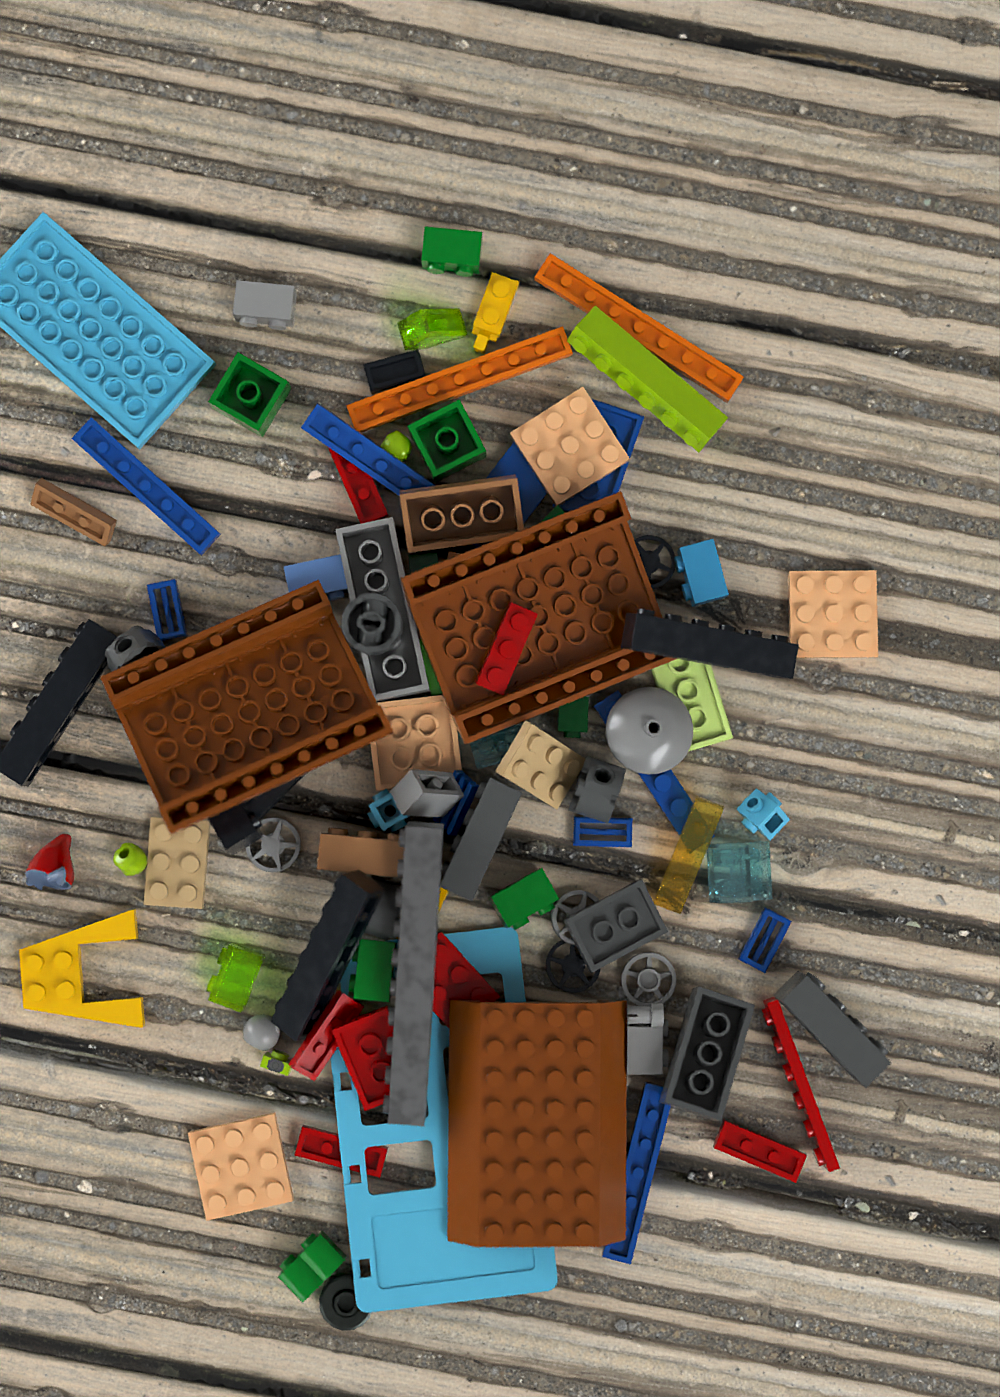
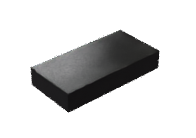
M419 349L363 364L371 394L395 388L426 376Z

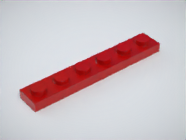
M775 997L763 1000L765 1008L761 1009L763 1018L767 1026L772 1025L776 1035L771 1037L777 1054H783L786 1064L782 1065L784 1075L788 1082L793 1081L796 1092L792 1093L794 1102L798 1110L803 1109L807 1119L802 1121L808 1138H814L817 1148L813 1149L815 1159L818 1165H824L828 1172L840 1169L779 1001Z

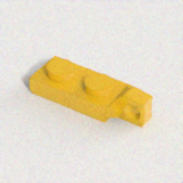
M492 272L473 323L472 334L477 335L473 351L484 355L489 341L496 342L497 338H500L516 295L519 281Z

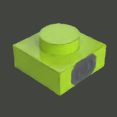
M273 1049L272 1053L266 1052L263 1055L260 1067L286 1076L292 1070L288 1065L291 1061L288 1059L289 1054Z

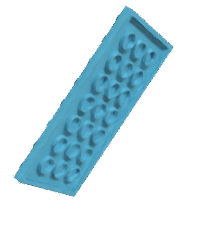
M45 212L40 214L0 258V327L139 450L216 366L214 360Z

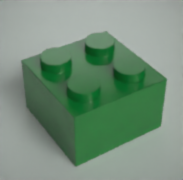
M237 352L208 403L215 411L263 438L292 388L286 379Z
M460 399L408 425L409 434L435 483L486 458V449Z

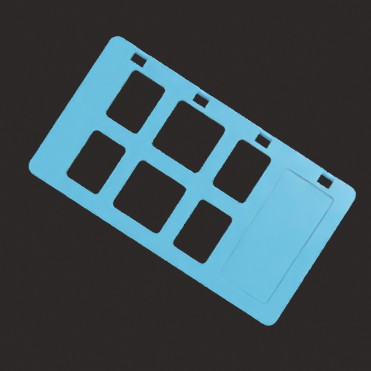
M500 927L444 934L480 974L500 973L502 975L505 1002H526L519 938L513 928ZM396 939V940H387V941H389V942H397L396 948L399 947V940H398V939ZM352 958L340 981L341 991L347 995L349 993L350 975L356 974L357 962H352ZM394 967L393 978H397V967ZM432 1012L427 1093L429 1114L425 1119L424 1126L388 1123L363 1124L361 1121L359 1096L352 1079V1089H341L340 1073L349 1071L339 1047L331 1056L355 1299L357 1307L365 1313L545 1292L552 1290L558 1281L554 1247H474L447 1241L449 1103L443 1050L449 1047V1028L440 1023L439 1017L434 1012ZM428 1140L432 1143L436 1177L435 1186L379 1194L370 1193L365 1160V1149L367 1147ZM360 1165L361 1182L351 1183L350 1166ZM359 1260H370L371 1276L361 1277Z

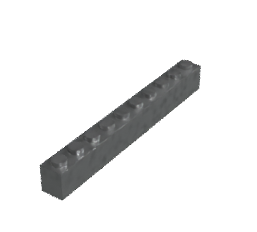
M408 821L406 830L400 829L399 847L404 848V859L398 860L397 877H402L403 880L402 889H397L396 907H401L400 919H395L394 937H399V947L393 948L392 966L397 967V978L391 979L390 996L396 997L395 1007H390L388 1020V1025L394 1026L393 1037H388L387 1055H392L391 1066H386L385 1084H390V1095L384 1096L383 1113L388 1114V1124L424 1126L426 1119L444 824Z

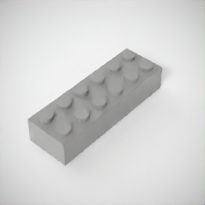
M393 517L335 529L350 602L362 594L377 593L389 598L396 605L402 617L403 631L399 642L391 651L381 655L361 653L367 683L376 701L382 702L429 692L430 687L417 627L408 607L400 580L406 574Z

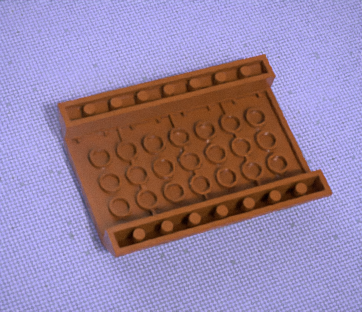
M622 491L400 578L408 607L444 700L465 745L676 660L675 658L620 648L626 613H637V608L653 610L655 611V617L663 618L627 522L632 518ZM512 602L537 613L538 616L505 693L501 695L475 684V681L508 604Z
M319 579L100 677L158 803V808L170 835L394 733L332 612L331 603Z
M450 999L447 1241L474 1247H601L626 1240L627 1000H597V1002H480V1000Z

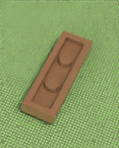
M43 478L35 484L30 505L104 547L108 545L113 536L117 523L116 519Z

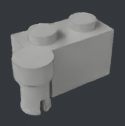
M651 1003L650 1006L627 1005V1075H663V1067H668V1049H663V1037H668V1020L664 1019L663 1003Z

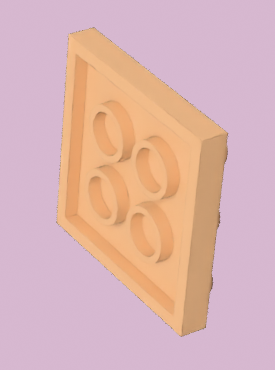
M584 387L576 390L510 432L511 438L555 506H560L630 461L629 456Z
M877 570L788 572L789 643L799 644L797 658L878 657Z
M443 695L377 702L379 706L381 705L394 733L370 743L376 791L393 789L411 769L452 772V774L454 770H462L457 727L450 715Z
M276 1112L189 1131L188 1137L206 1221L293 1202L294 1196Z

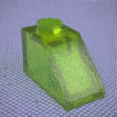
M460 308L419 309L397 322L405 350L428 349L468 336Z

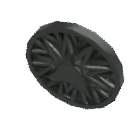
M340 1274L331 1278L323 1287L319 1298V1307L324 1320L332 1327L342 1331L355 1330L363 1326L372 1314V1312H362L356 1305L353 1274Z

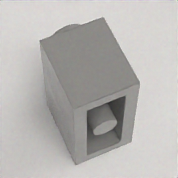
M236 280L233 316L237 322H240V325L245 327H257V324L269 325V328L275 330H285L286 326L294 327L297 299L296 289L292 285Z
M411 769L390 791L401 814L410 816L444 817L464 797L452 772Z

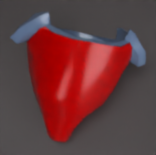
M61 834L54 838L32 858L25 872L27 877L26 885H34L38 890H42L43 886L60 890H68L72 887L74 867L70 856L72 838L69 834Z

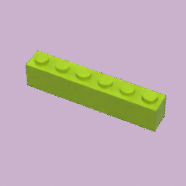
M596 305L575 326L567 339V342L577 352L584 355L598 370L609 376L621 389L628 392L642 407L648 409L666 427L673 430L687 445L693 447L697 452L704 448L728 419L723 412Z

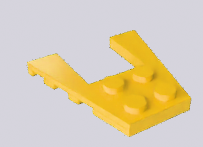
M136 909L20 949L23 1008L139 1028L145 1027L143 997L85 1002L80 944L138 939Z

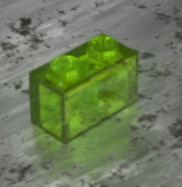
M236 943L229 944L228 948L223 947L217 960V964L221 965L218 975H212L206 989L207 992H210L208 1001L240 1013L243 1012L256 982L265 954Z

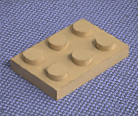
M525 720L495 772L551 807L558 809L582 769L585 758Z
M151 817L144 905L204 909L210 836L209 821H201L170 835L163 818Z

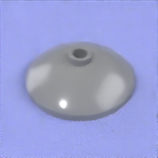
M657 687L637 688L624 694L611 708L606 722L607 743L614 757L631 771L641 774L663 773L678 765L688 753L693 739L692 719L683 702L671 692ZM650 723L657 725L658 731L656 734L649 731L648 726Z

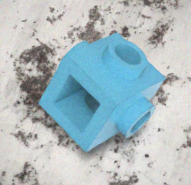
M757 788L736 809L744 818L741 823L754 834L756 831H759L768 840H771L790 820L780 808L782 803L773 794L768 792L765 795Z
M388 789L372 797L374 802L368 805L371 811L367 814L375 828L381 827L382 831L390 829L393 833L407 825L404 819L410 817V815L401 814ZM388 805H392L396 809V813L391 817L385 814V808Z

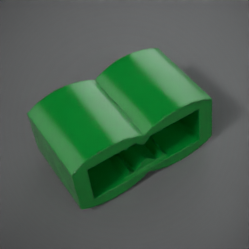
M323 1231L317 1236L312 1232L300 1244L304 1249L296 1257L291 1253L279 1265L282 1271L279 1273L278 1278L302 1303L347 1257Z

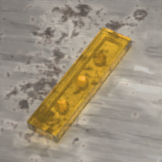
M696 795L653 900L655 905L681 914L724 810L723 805Z

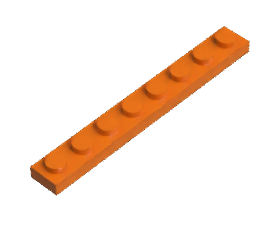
M551 253L534 277L535 281L587 314L596 305L658 359L726 403L729 402L744 378L738 372Z
M562 326L346 405L354 428L362 433L572 356L573 352L570 344L567 342L568 338Z

